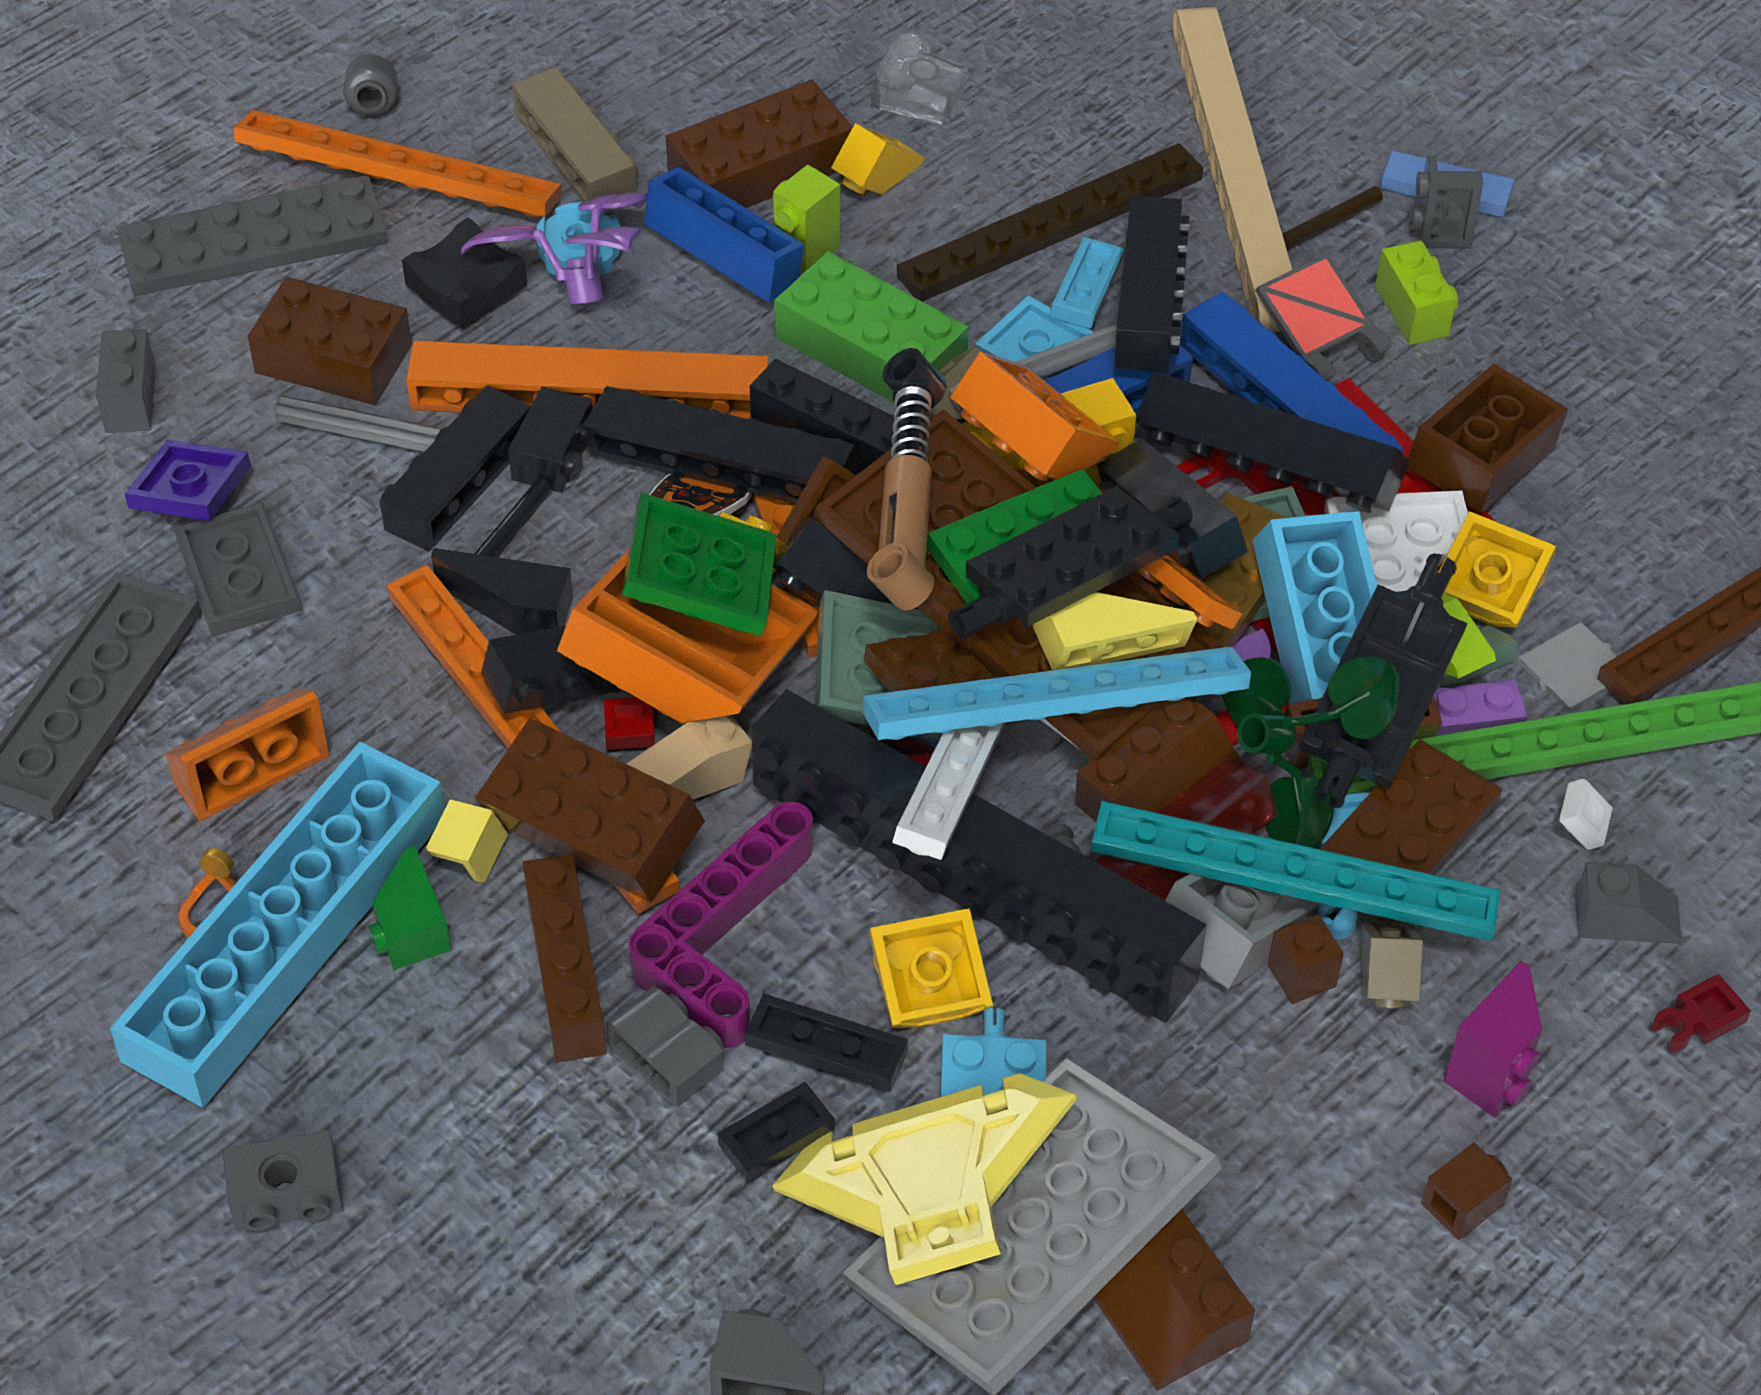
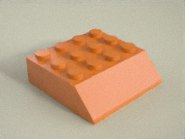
M628 549L572 609L557 652L570 658L579 666L587 668L608 680L619 689L646 702L662 714L670 716L683 724L740 713L814 623L819 615V610L771 583L767 624L760 637L744 631H735L727 626L704 619L688 617L683 613L654 604H645L634 598L622 595L629 553Z

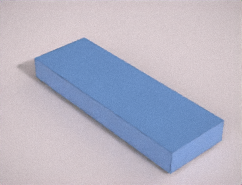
M1392 151L1382 177L1380 189L1417 197L1416 176L1417 172H1424L1426 158ZM1437 161L1438 171H1477ZM1482 172L1483 187L1478 212L1504 218L1515 179Z

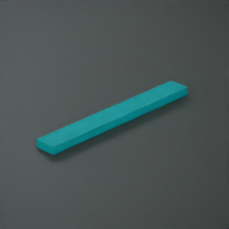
M1105 801L1101 802L1090 850L1095 853L1487 941L1492 940L1495 932L1501 892L1499 889Z

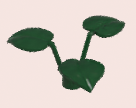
M1256 657L1243 661L1251 671L1249 689L1229 691L1221 695L1231 718L1238 727L1237 736L1241 747L1249 753L1266 754L1267 763L1276 764L1291 775V777H1281L1275 780L1266 791L1263 799V818L1266 829L1272 839L1316 849L1327 835L1334 808L1328 807L1332 798L1331 792L1329 791L1324 804L1317 801L1313 796V791L1321 778L1308 777L1303 779L1302 771L1281 757V754L1285 753L1294 744L1296 726L1331 721L1341 717L1344 730L1354 738L1371 739L1386 731L1394 719L1398 706L1399 674L1396 666L1384 658L1360 657L1340 666L1328 683V695L1337 708L1328 712L1298 717H1285L1281 709L1287 705L1291 696L1290 681L1283 666L1279 662L1266 657Z

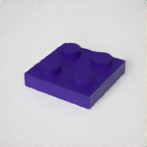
M166 440L125 492L128 508L211 521L251 467L248 451Z

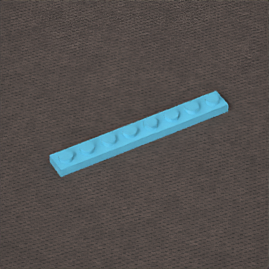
M1231 646L865 695L863 697L862 713L878 740H898L906 736L932 732L948 733L954 729L991 727L1005 722L1026 719L1041 720L1048 716L1070 713L1085 714L1099 709L1120 706L1134 707L1142 703L1164 700L1178 701L1185 697L1207 694L1222 695L1229 691L1249 689L1251 671Z

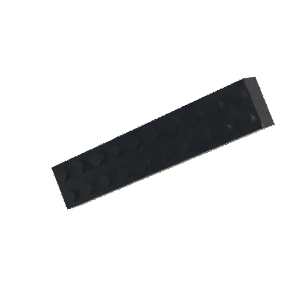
M785 689L752 725L753 786L766 798L778 800L782 803L798 802L806 806L811 811L813 823H818L836 833L846 844L858 846L876 856L886 867L893 870L898 869L911 876L929 892L944 895L959 904L962 909L970 908L971 916L982 917L1001 928L1009 938L1019 942L1023 941L1043 952L1054 964L1067 966L1086 977L1096 988L1104 991L1109 990L1123 998L1141 1014L1152 1015L1167 1023L1198 983L1207 924L975 794H972L942 860L931 856L915 854L908 848L892 842L897 825L926 769L925 766L788 689Z

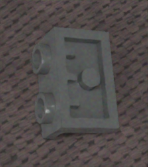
M1436 156L1426 157L1424 172H1417L1416 196L1419 198V204L1412 205L1410 213L1411 230H1418L1419 241L1422 240L1426 248H1471L1483 187L1482 172L1438 171Z

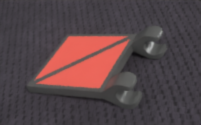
M1327 253L1258 286L1255 290L1295 354L1303 357L1307 364L1327 381L1334 377L1336 370L1332 363L1320 353L1356 335L1363 355L1370 362L1381 359L1384 356V352L1391 347V341L1388 336L1372 323Z

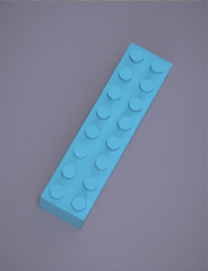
M359 741L110 1027L120 1062L204 1108L373 906L372 902L406 848L415 846L418 852L433 834L445 810L441 782Z

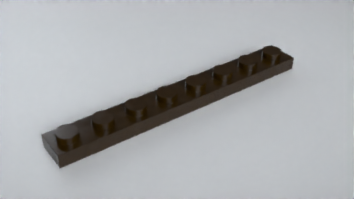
M1178 143L897 264V278L915 298L923 302L1129 212L1131 196L1164 197L1202 180L1203 167Z

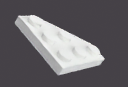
M1462 490L1396 494L1389 512L1376 507L1373 508L1371 513L1360 511L1345 503L1347 498L1345 497L1326 499L1324 506L1325 514L1359 511L1376 583L1395 592L1405 591L1411 586L1416 585L1426 564V559L1430 554L1442 555L1438 567L1444 562L1468 515Z

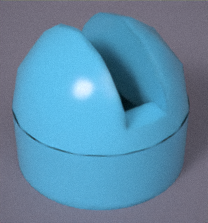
M1322 903L1319 906L1317 915L1319 914L1334 939L1347 938L1354 932L1358 918L1357 911ZM1334 911H1339L1333 921L1328 918Z

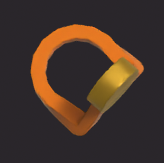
M209 848L204 851L199 860V865L206 874L194 886L180 908L178 914L179 925L182 933L187 938L197 929V927L190 923L189 916L202 892L215 879L228 892L236 884L229 876L234 867L233 859L229 854L220 849Z

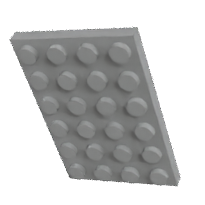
M1067 1058L1042 1082L1074 1093L1078 1099L992 1206L1001 1254L895 1285L889 1272L884 1237L880 1236L842 1273L849 1287L991 1395H996L1222 1169L1216 1154Z

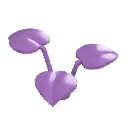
M644 192L609 194L579 204V211L592 210L591 232L579 234L565 240L566 245L585 244V256L567 259L568 267L566 268L562 267L543 231L537 230L536 226L509 225L488 229L469 239L461 247V255L477 244L512 241L522 238L536 240L541 244L555 269L557 281H566L569 304L598 301L604 298L598 267V245L629 252L633 240L640 235L639 227H614L599 231L600 216L609 208L633 205L640 209L647 201L648 194Z

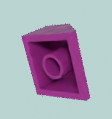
M1520 961L1459 1025L1444 1081L1494 1118L1508 1103L1515 1107L1523 1100L1532 1085L1528 1075L1534 1069L1541 1056V1053L1536 1048L1542 1032V1025L1530 966Z

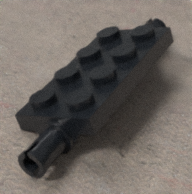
M1115 486L966 561V577L979 587L981 596L948 613L950 628L955 635L959 634V638L965 640L993 623L1002 625L1015 617L1027 627L1177 550L1179 534L1174 530L1192 522L1193 514L1190 505L1186 500L1182 501L1181 496H1175L1170 501L1148 511Z
M1430 554L1426 559V564L1416 585L1411 586L1408 590L1395 592L1379 584L1377 585L1336 670L1344 663L1360 657H1379L1393 663L1399 674V696L1396 714L1388 729L1381 735L1371 739H1360L1350 736L1342 726L1341 717L1331 721L1308 725L1301 739L1299 749L1329 762L1313 791V796L1320 803L1324 804L1330 789L1335 788L1328 807L1341 808L1356 775L1390 789L1468 623L1450 616L1443 607L1442 596L1457 570L1455 562L1448 557L1441 571L1437 573L1442 555ZM1328 687L1314 714L1332 711L1337 708L1328 695Z

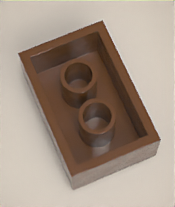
M285 277L248 334L256 374L372 405L377 404L412 346L407 308L290 277Z
M1492 364L1418 427L1409 456L1408 468L1444 491L1462 490L1465 504L1481 514L1555 448L1568 408L1498 365Z

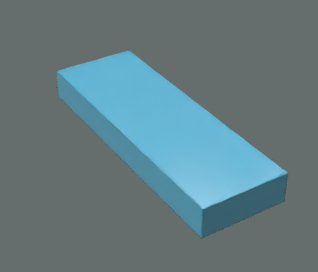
M1083 237L1052 303L1049 317L1092 329L1120 266L1124 249Z

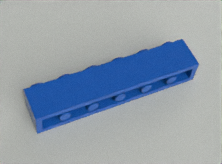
M1225 292L1217 294L1183 314L1180 345L1226 387L1235 392L1239 398L1396 447L1403 453V447L1394 436L1382 430L1367 416L1364 410L1351 403L1337 390L1334 384L1321 377L1307 364L1303 357L1291 351L1277 338L1273 331L1261 325L1248 313L1243 305L1237 304Z

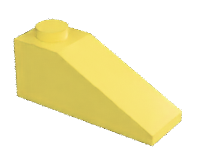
M1094 592L1034 623L1033 629L1051 669L1059 670L1104 664L1185 647L1197 622V617L1193 611Z

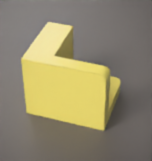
M450 799L426 849L431 856L463 864L474 881L485 883L508 833L493 810Z

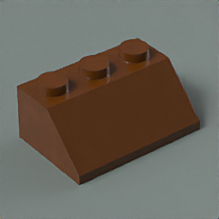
M1185 697L1178 701L1164 700L1098 761L1092 759L1077 772L1076 805L1096 822L1102 801L1195 821L1247 775V768L1217 718L1210 710L1193 697Z
M1182 1209L1093 1297L1157 1391L1248 1342L1255 1309Z

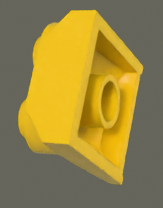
M1469 511L1446 558L1448 557L1455 562L1457 570L1444 593L1458 598L1472 618L1494 627L1517 628L1534 595L1547 578L1548 568L1556 554V546Z
M970 908L870 928L869 936L873 949V965L879 975L892 1028H919L964 1019L993 1007Z

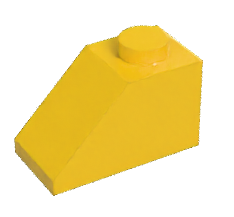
M855 123L831 168L845 176L841 183L851 190L864 195L866 189L883 194L921 166L926 157L894 137Z

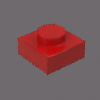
M639 698L604 700L606 749L652 747L655 745L653 707Z

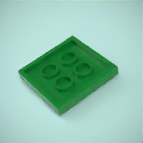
M641 493L635 510L622 595L634 598L645 604H654L674 610L688 617L704 619L727 626L735 631H744L761 637L768 618L776 534Z

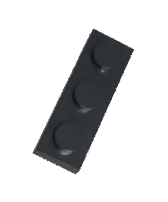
M764 993L744 1034L746 1046L891 1092L908 1052L909 1041L907 1038Z

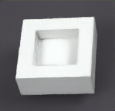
M1585 778L1568 783L1559 821L1587 850L1604 846L1613 807Z

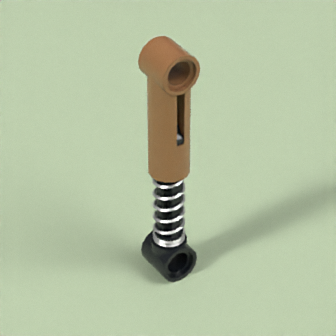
M916 348L903 349L896 353L888 361L882 374L883 381L893 391V401L896 410L894 411L892 459L887 462L884 471L879 548L867 567L868 578L898 609L904 611L921 605L929 597L934 586V577L925 568L932 469L926 456L929 450V445L926 441L930 438V433L927 429L930 427L928 417L931 414V409L941 401L947 388L945 379Z

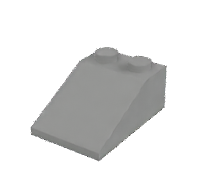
M1189 874L1176 881L1165 900L1207 924L1201 968L1210 979L1224 985L1227 989L1255 974L1269 960L1274 931L1316 916L1321 903L1193 874Z

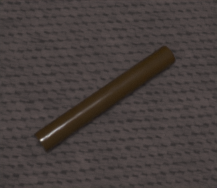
M1373 186L1282 233L1286 249L1288 250L1383 200L1381 190L1377 186Z

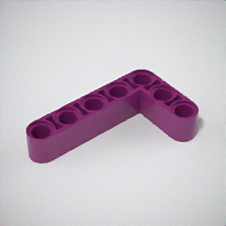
M785 802L774 807L643 922L630 936L628 943L630 967L635 983L644 991H648L654 986L667 995L670 993L676 995L686 1006L689 1013L688 1019L696 1022L701 1027L708 1026L712 1028L720 1037L724 1048L737 1047L745 1042L744 1034L750 1023V999L748 992L743 986L706 959L703 954L811 857L813 852V817L811 811L806 806L798 802ZM650 956H659L657 958H647ZM688 984L696 985L693 987H683L684 985ZM724 1013H732V1014H734V1015H732V1016H727V1017H726V1016H720L721 1014H724Z

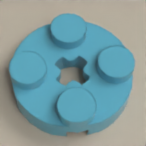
M583 202L568 203L555 208L556 215L550 217L546 222L544 216L537 225V230L543 231L563 268L568 267L567 259L585 256V244L566 245L565 241L570 237L591 232L592 210L579 211L578 205ZM604 213L600 216L599 231L621 227L619 220L614 215L613 220ZM536 241L538 255L545 262L546 270L556 275V271L541 244ZM598 245V267L600 274H605L612 270L614 266L613 261L619 256L620 249Z

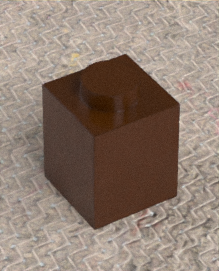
M1318 914L1274 931L1268 967L1291 1004H1295L1337 987L1344 953Z
M1474 1142L1428 1177L1421 1204L1456 1239L1460 1240L1504 1206L1512 1178L1508 1175L1505 1166L1498 1158L1490 1154L1487 1155Z

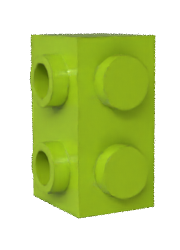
M806 165L790 179L781 182L773 191L774 226L804 244L801 263L802 272L807 271L827 251L833 253L840 248V184L810 165Z
M1422 240L1382 249L1375 287L1407 343L1413 345L1449 336L1453 314L1458 308V296L1455 288L1452 285H1448L1441 274L1437 258L1430 255Z

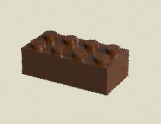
M811 79L666 135L667 170L670 171L680 167L733 201L748 208L773 198V191L781 182L790 179L806 165H810L826 176L836 173L837 171L831 167L853 126L814 80Z
M532 718L528 719L475 796L482 808L494 811L505 830L557 856L573 853L575 865L651 903L705 822L689 794Z

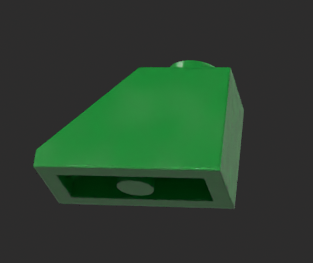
M416 847L406 848L372 902L376 923L368 925L377 954L386 952L393 970L451 951L447 922Z

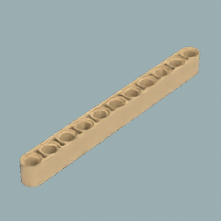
M1215 6L1175 9L1173 14L1174 40L1249 314L1266 329L1273 332H1281L1255 290L1258 286L1291 271L1292 266L1218 10Z

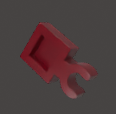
M1717 974L1678 994L1674 1005L1675 1008L1670 1007L1659 1011L1655 1016L1652 1029L1657 1032L1664 1027L1675 1028L1679 1033L1672 1036L1668 1048L1671 1052H1677L1687 1047L1691 1036L1695 1033H1698L1707 1044L1747 1022L1751 1010L1726 981Z

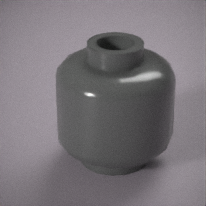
M367 54L357 57L349 64L345 72L343 93L346 102L354 111L362 115L376 116L385 113L392 107L397 97L398 76L396 70L387 59L379 55Z

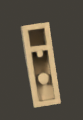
M732 715L688 722L632 759L627 765L689 794L693 800L742 783L751 752L752 741Z

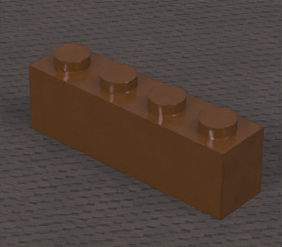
M573 853L522 861L555 1063L607 1055L603 1018Z

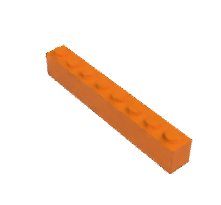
M413 341L406 382L410 409L419 411L462 412L464 405L470 399H474L486 385L532 406L541 387L590 398L594 408L605 387L609 386L622 390H634L640 394L664 400L672 399L681 404L698 408L715 409L724 414L749 419L751 418L749 385L768 367V356Z

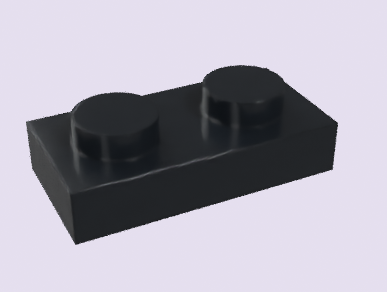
M803 1082L718 1132V1145L748 1182L827 1133L835 1130V1118L809 1085Z

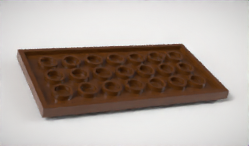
M944 409L930 419V427L927 429L930 433V438L926 441L929 445L926 456L932 469L928 533L1036 488ZM891 449L819 503L814 513L815 519L867 564H869L879 548L884 471L887 462L892 459ZM927 549L925 568L933 575L934 586L929 597L917 608L941 629L954 635L957 638V643L971 652L998 678L1052 671L1033 629V625L1027 627L1016 617L1002 625L993 623L965 640L960 639L959 634L955 635L948 622V613L965 605L966 602ZM1136 572L1096 591L1098 593L1178 608ZM1195 624L1185 647L1119 661L1223 648V646L1198 624ZM1161 701L1142 703L1134 707L1120 706L1093 710L1085 714L1070 713L1048 716L1045 719L1090 759L1098 761Z

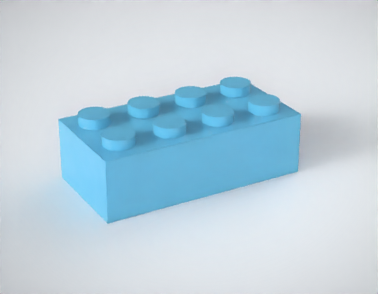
M1359 511L1272 519L1252 540L1280 663L1287 672L1290 681V704L1323 697L1328 683L1377 587Z

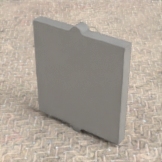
M1579 622L1519 656L1517 662L1539 683L1538 688L1541 691H1547L1570 713L1609 690L1597 677L1600 667L1617 656L1611 651L1609 643L1603 644L1582 622Z

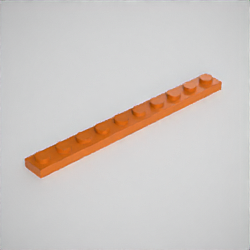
M428 565L386 584L388 597L507 749L529 718L561 732L541 707L506 714L502 712L481 675L489 641ZM671 872L652 903L615 885L637 915L680 891L679 879L673 872Z

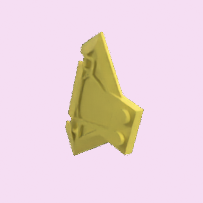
M1021 1073L1003 1078L1004 1089L985 1095L982 1085L854 1123L852 1124L853 1135L835 1140L831 1131L805 1147L772 1185V1188L778 1193L884 1237L889 1272L895 1285H899L1001 1254L992 1206L1078 1098L1076 1094Z

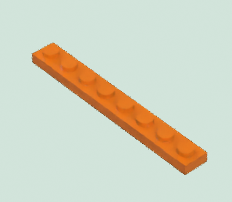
M251 110L234 126V142L250 145L251 148L258 151L270 150L287 154L295 160L316 161L327 164L332 169L353 170L365 173V175L373 179L386 178L402 182L410 188H427L442 192L445 196L452 198L464 197L480 201L488 207H505L517 210L530 217L546 216L561 199V183L257 110Z

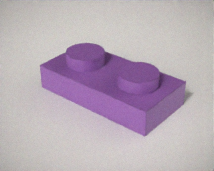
M1516 680L1438 688L1435 693V699L1442 720L1436 736L1527 721L1528 718Z

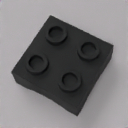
M469 217L458 223L435 246L421 252H413L402 259L405 285L461 329L527 286L525 260L516 253L500 248L494 242L477 244L461 255V247L469 239L483 232L479 225Z

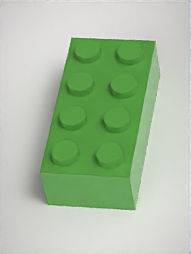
M829 251L774 300L775 338L893 403V391L883 381L882 374L884 367L896 353L903 349L916 348L938 371L953 356L968 350L969 326Z

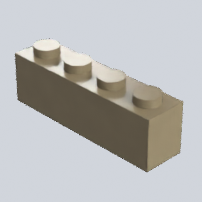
M557 67L512 84L515 116L582 202L609 194L636 192L635 178L639 176V170L635 159L630 153H624L618 144L614 132L611 129L604 128L599 121L594 107L591 104H585L574 82L571 80L567 81Z

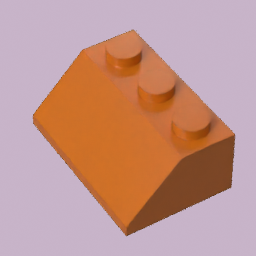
M982 351L979 352L950 396L951 399L963 408L960 414L965 420L980 429H984V427L995 434L992 438V442L1011 455L1018 453L1026 460L1023 467L1030 474L1045 482L1049 477L1059 479L1078 470L1088 469L1115 451L1120 444L1116 438L1027 366Z
M295 689L281 697L273 698L263 706L238 718L230 719L220 727L193 740L185 741L177 748L165 753L173 784L199 822L330 757L318 696L313 690Z

